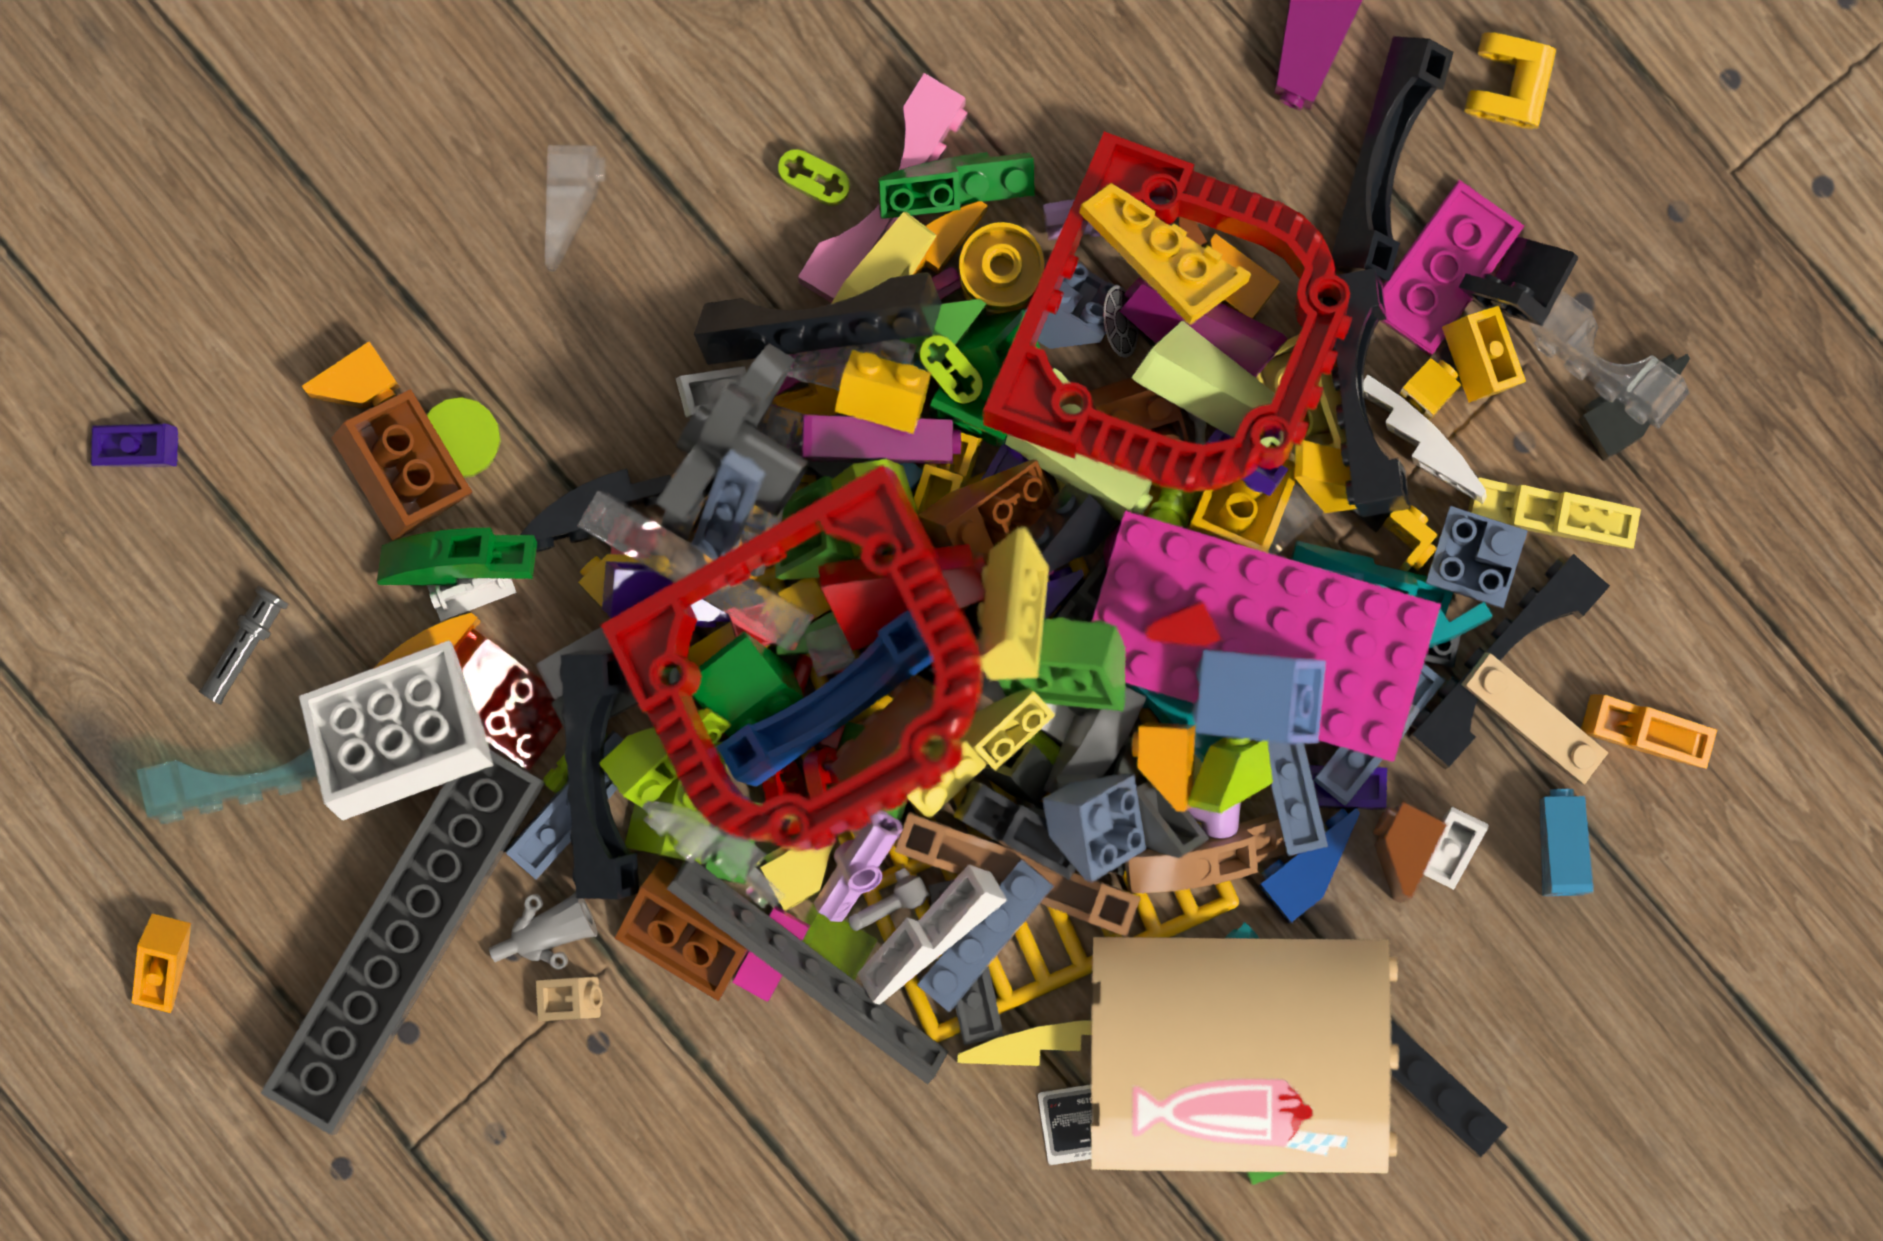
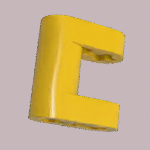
M1482 33L1478 55L1489 60L1516 66L1509 97L1482 90H1470L1464 111L1478 118L1520 128H1539L1556 49L1542 43L1504 34Z

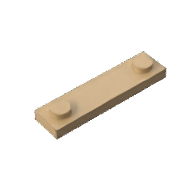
M1485 652L1461 684L1579 784L1585 785L1608 754L1604 748L1491 653Z

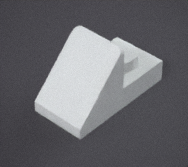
M745 366L677 377L676 382L686 418L691 419L701 405L712 411L724 388L731 382L739 384L746 373Z
M1451 807L1442 818V822L1448 825L1423 875L1454 890L1489 825Z

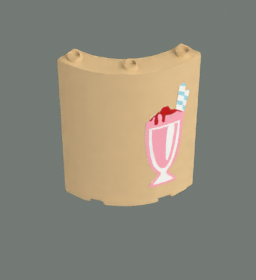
M1093 937L1092 1170L1388 1173L1389 1156H1397V1132H1389L1390 1069H1398V1044H1390V981H1397L1398 966L1397 957H1389V940Z

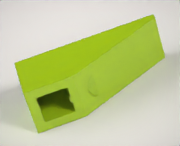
M709 708L698 711L713 744H715L731 724ZM654 727L628 735L599 763L622 796L643 809L650 802L655 801L662 791L677 778Z

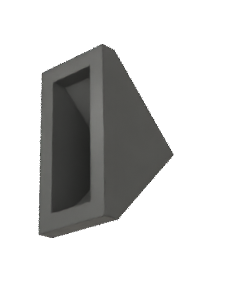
M1150 781L1136 788L1146 849L1180 859L1209 839L1188 810L1176 811Z

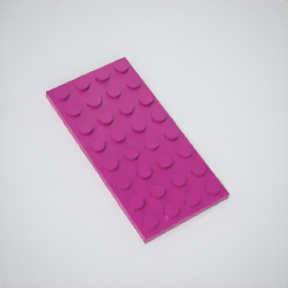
M1124 511L1092 622L1104 621L1111 625H1116L1125 645V683L1192 703L1199 699L1200 682L1197 679V666L1199 660L1203 658V650L1325 660L1318 740L1394 762L1441 604ZM1203 600L1221 640L1208 646L1153 642L1144 635V628L1158 619Z

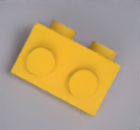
M1410 505V509L1392 512L1383 524L1385 528L1413 550L1399 568L1402 571H1408L1411 566L1418 571L1437 549L1431 542L1438 534L1425 525L1428 518L1412 505Z

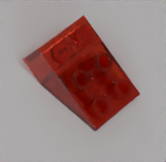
M472 628L455 653L483 725L486 740L530 771L563 727L551 705L555 699L542 679Z

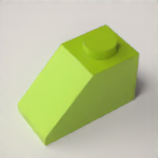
M1225 736L1209 746L1188 798L1189 807L1221 814L1272 784L1268 741Z

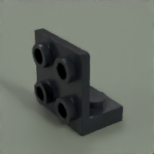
M1517 237L1496 276L1485 273L1481 278L1466 273L1459 288L1484 309L1499 306L1503 315L1543 326L1572 272L1578 256L1569 250Z

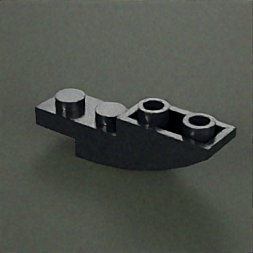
M627 469L601 476L568 492L549 505L529 523L520 535H534L537 541L536 552L552 549L555 547L554 541L570 538L571 543L594 538L593 531L601 530L598 517L600 513L605 512L606 518H611L629 513L628 506L644 503L645 508L660 506L657 502L670 483L671 475L633 484Z

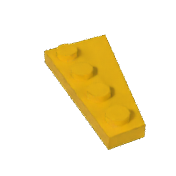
M1112 183L1081 205L1079 213L1189 325L1246 284L1250 279V272L1241 266H1238L1237 269L1221 259V253L1210 246L1203 248L1186 237L1187 232L1176 224L1170 226L1154 216V210Z

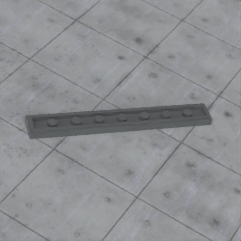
M691 857L686 859L667 888L669 891L927 1085L935 1078L948 1054L946 1049L885 1003H873L865 988Z

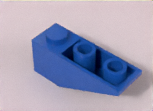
M1343 808L1325 822V825L1329 828L1325 832L1328 847L1298 853L1286 864L1281 859H1278L1261 873L1266 880L1258 886L1288 924L1324 897L1360 815L1357 808L1349 814Z

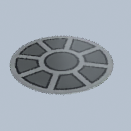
M1116 285L1110 288L1105 298L1104 325L1111 347L1119 356L1126 358L1132 355L1136 348L1138 327L1120 312L1129 299L1124 295L1126 289Z

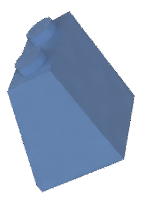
M1203 650V658L1199 660L1197 666V679L1200 682L1199 699L1196 700L1193 708V720L1196 723L1195 733L1282 743H1318L1326 661Z

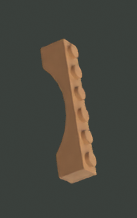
M912 812L908 813L895 849L897 853L959 875L968 865L975 866L991 872L999 886L1021 859H1024L1054 885L1040 904L1127 936L1140 900L1139 895L1098 880L1093 882L1086 881L1081 874L1076 872L1073 873L1069 880L1008 847Z

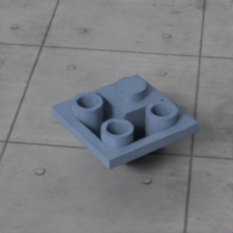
M1078 262L1071 280L1064 278L1059 289L1064 292L1060 307L1056 314L1049 313L1037 341L1049 349L1101 342L1106 335L1104 325L1105 298L1110 288L1116 285L1104 281Z
M1450 506L1425 584L1504 608L1528 531Z
M1133 774L1072 782L1043 798L1050 838L1086 881L1093 882L1146 850Z

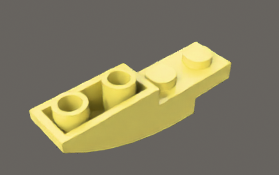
M1031 688L1009 695L983 708L973 715V721L968 730L959 738L963 746V758L960 764L949 773L943 775V782L927 791L918 789L907 795V798L930 819L985 766L989 764L995 771L998 770L1048 723L1055 714ZM942 739L936 741L931 747L930 754L933 760L938 759L944 753L945 744Z

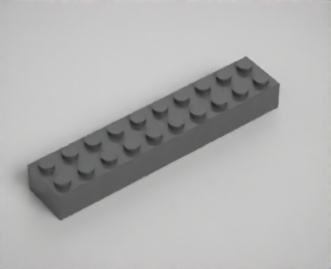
M491 750L489 751L493 763L492 766L444 784L261 1091L262 1095L330 1135H337L503 856L504 851L509 846L545 785L542 780Z

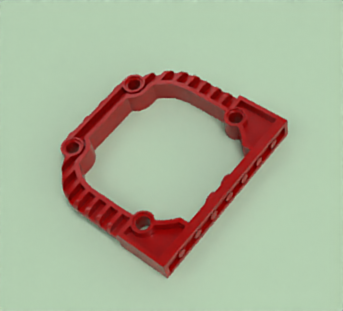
M1104 131L985 405L983 425L1075 459L1078 454L1094 462L1111 466L1118 471L1135 475L1142 480L1159 484L1161 487L1184 490V492L1221 489L1223 486L1232 484L1242 478L1245 479L1256 471L1258 466L1267 469L1278 468L1285 463L1294 444L1302 445L1309 423L1303 420L1308 408L1316 410L1324 389L1318 386L1323 373L1331 374L1338 352L1332 349L1337 338L1344 340L1352 321V317L1346 315L1350 297L1349 287L1343 279L1335 275L1334 260L1328 245L1323 239V235L1299 211H1295L1281 201H1274L1263 197L1262 194L1257 192H1250L1239 188L1235 184H1228L1217 180L1216 177L1195 172V164ZM1111 183L1154 210V216L1168 225L1173 223L1177 217H1182L1263 246L1283 258L1300 279L1294 310L1297 322L1302 327V330L1272 403L1258 406L1247 413L1238 428L1236 436L1230 440L1204 445L1178 441L1102 413L1092 408L1091 394L1086 387L1073 382L1063 384L1051 367L1045 350L1035 347L1049 313L1056 314L1060 307L1064 292L1059 289L1064 278L1071 280L1078 264L1079 257L1075 256V252L1088 224V221L1079 213L1081 205ZM1156 196H1163L1169 202L1161 205L1154 203L1151 199ZM1323 297H1331L1335 299L1338 304L1334 306H1325L1319 301V299ZM1068 404H1074L1080 407L1081 411L1077 414H1067L1061 408ZM1272 437L1277 439L1280 445L1273 448L1266 447L1260 440Z
M884 464L601 624L641 710L648 714L690 802L708 822L728 834L748 840L773 841L780 847L794 852H804L810 849L819 851L833 844L836 841L834 836L846 829L855 831L869 824L872 820L870 816L882 809L891 811L907 802L906 796L918 789L927 791L943 782L942 776L955 769L963 758V746L959 738L965 734L972 723V717L982 692V660L974 635L935 559L938 556L895 471ZM825 530L826 534L837 540L862 546L861 556L866 567L886 579L895 580L931 653L937 675L934 704L932 710L917 717L906 727L901 737L900 750L812 800L799 795L784 794L759 805L746 798L729 777L692 699V695L700 686L701 674L698 666L688 659L692 633L698 620L691 605L728 584L734 586L746 581L751 577V571L763 564L770 566L778 563L786 557V551ZM893 546L894 557L888 564L881 565V553L887 547ZM679 666L681 677L676 684L670 685L669 674L675 667ZM942 739L945 744L944 753L938 759L933 760L930 754L931 747L937 740ZM798 819L801 824L800 833L796 838L790 840L787 833L788 827L791 822Z

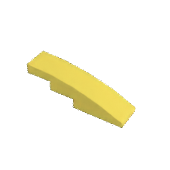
M1479 477V481L1486 490L1487 498L1483 504L1470 498L1468 512L1527 531L1628 549L1634 548L1641 512L1639 508L1568 492L1557 493L1526 485L1515 486Z
M1092 1020L1040 1026L999 1037L958 1054L957 1063L1039 1066L1040 1050L1081 1051L1082 1035H1092Z

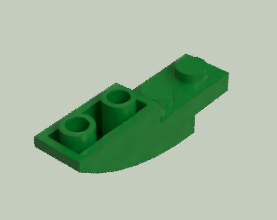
M987 152L926 162L889 173L878 178L880 218L899 217L903 212H907L912 216L960 210V204L1035 196L1034 157L1030 152L990 157Z
M491 527L447 529L407 536L382 545L377 583L378 585L457 586L458 578L533 579L537 541L534 535H494Z

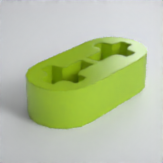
M799 149L790 150L780 158L778 164L779 176L783 183L792 189L828 206H837L848 198L850 192L849 179L841 169ZM798 159L803 160V169L812 174L811 178L802 174H797L795 179L790 178V171L786 164L788 162L795 164ZM819 177L827 182H830L833 177L838 178L839 187L843 189L842 192H833L831 196H826L825 187L816 182L817 178Z
M939 334L930 335L923 340L918 350L919 359L947 395L960 403H970L981 394L983 387L982 379L955 344L947 337ZM934 343L937 346L946 344L948 349L945 350L944 355L951 363L949 367L945 369L937 360L931 363L928 361L927 357L931 354L928 348L930 344ZM956 369L964 378L971 375L974 379L970 383L973 391L968 395L963 391L956 394L953 389L957 383L949 373Z

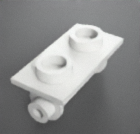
M458 578L457 586L427 585L432 604L436 608L441 622L517 593L512 579Z

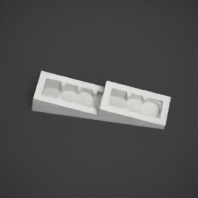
M968 865L919 921L906 918L857 973L873 1003L881 1004L1007 901L991 872Z

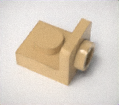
M598 977L536 981L538 1021L599 1018L601 1016L600 1007L602 1006L603 995L599 987Z

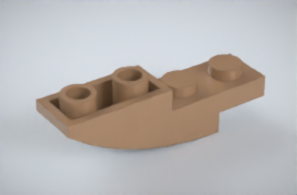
M1273 812L1238 824L1237 833L1232 837L1215 838L1207 835L1209 839L1204 844L1180 859L1146 849L1125 862L1128 891L1130 893L1178 891L1214 885L1257 873V863L1285 854L1278 815Z

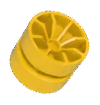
M999 222L981 227L968 238L960 254L959 278L961 290L967 301L981 299L986 303V315L989 316L1019 309L1026 310L1044 271V256L1039 243L1031 233L1015 224Z

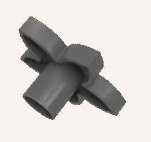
M768 344L752 363L739 384L731 382L724 388L712 411L703 405L696 410L676 445L678 449L687 453L688 456L657 502V504L666 509L661 527L688 542L699 525L722 460L731 449L742 457L751 459L757 464L758 468L766 472L754 505L773 517H777L801 482L809 466V461L762 433L763 424L760 420L787 377L795 361L794 358Z

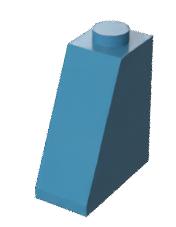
M1551 789L1550 797L1539 799L1542 896H1583L1593 893L1585 796H1574V789Z

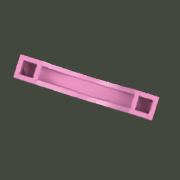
M925 73L903 106L906 130L905 148L899 170L940 160L947 148L942 143L950 130L956 133L968 114L967 111L963 110L965 107L964 96ZM878 205L858 225L839 236L820 242L799 274V284L832 303L844 281L898 217L881 219Z

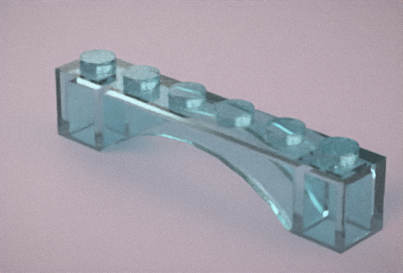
M311 748L285 765L265 772L241 776L213 774L194 769L177 760L136 770L147 817L153 820L159 818L160 825L183 820V812L199 809L200 815L221 811L224 809L222 803L238 799L239 805L263 800L262 793L278 789L279 795H286L303 790L301 783L317 780L320 786Z

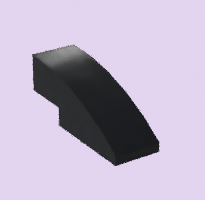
M972 781L953 817L1070 880L1076 868L1050 838L1047 820L988 787Z

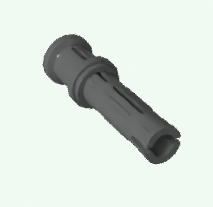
M259 585L255 589L257 595L245 615H239L237 618V625L239 626L237 632L219 658L203 687L198 691L220 705L223 703V699L260 639L265 641L266 638H269L271 635L269 629L281 609H287L289 606L287 602Z

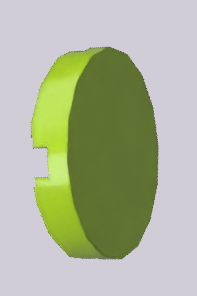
M463 397L446 399L434 406L427 414V417L463 477H474L488 469L494 461L493 459L496 457L501 443L499 425L490 410L478 401Z

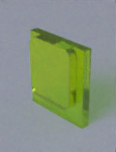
M818 913L802 942L855 981L858 976L857 973L863 968L878 939L862 930L854 931L849 926V923L844 920L842 922L830 921L826 916Z

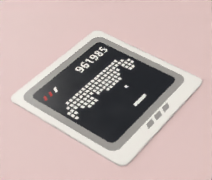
M1091 1085L1040 1092L1038 1100L1048 1163L1055 1165L1091 1159Z

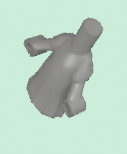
M575 892L566 900L534 917L535 912L542 907L543 902L538 894L528 896L525 900L522 917H519L513 925L511 938L489 947L493 961L498 962L518 953L531 961L542 960L547 962L555 969L564 968L568 964L566 954L561 951L553 953L549 949L584 938L595 937L598 933L585 899H576ZM532 899L537 901L536 906L531 904ZM557 957L562 958V964L557 962Z

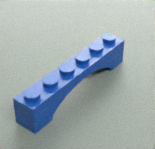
M910 609L879 630V636L871 646L851 665L825 685L781 712L756 724L746 725L718 745L717 748L734 780L755 787L759 786L893 691L901 682L911 678L931 664L933 660L930 650Z

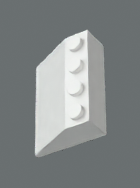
M450 641L299 696L324 804L341 820L493 765L483 725L453 644Z

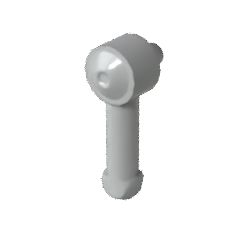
M905 868L895 873L897 884L894 893L850 916L848 920L849 926L854 931H858L900 908L915 909L925 902L926 897L930 895L921 877L910 875Z

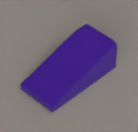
M169 424L92 426L91 466H177L178 428Z

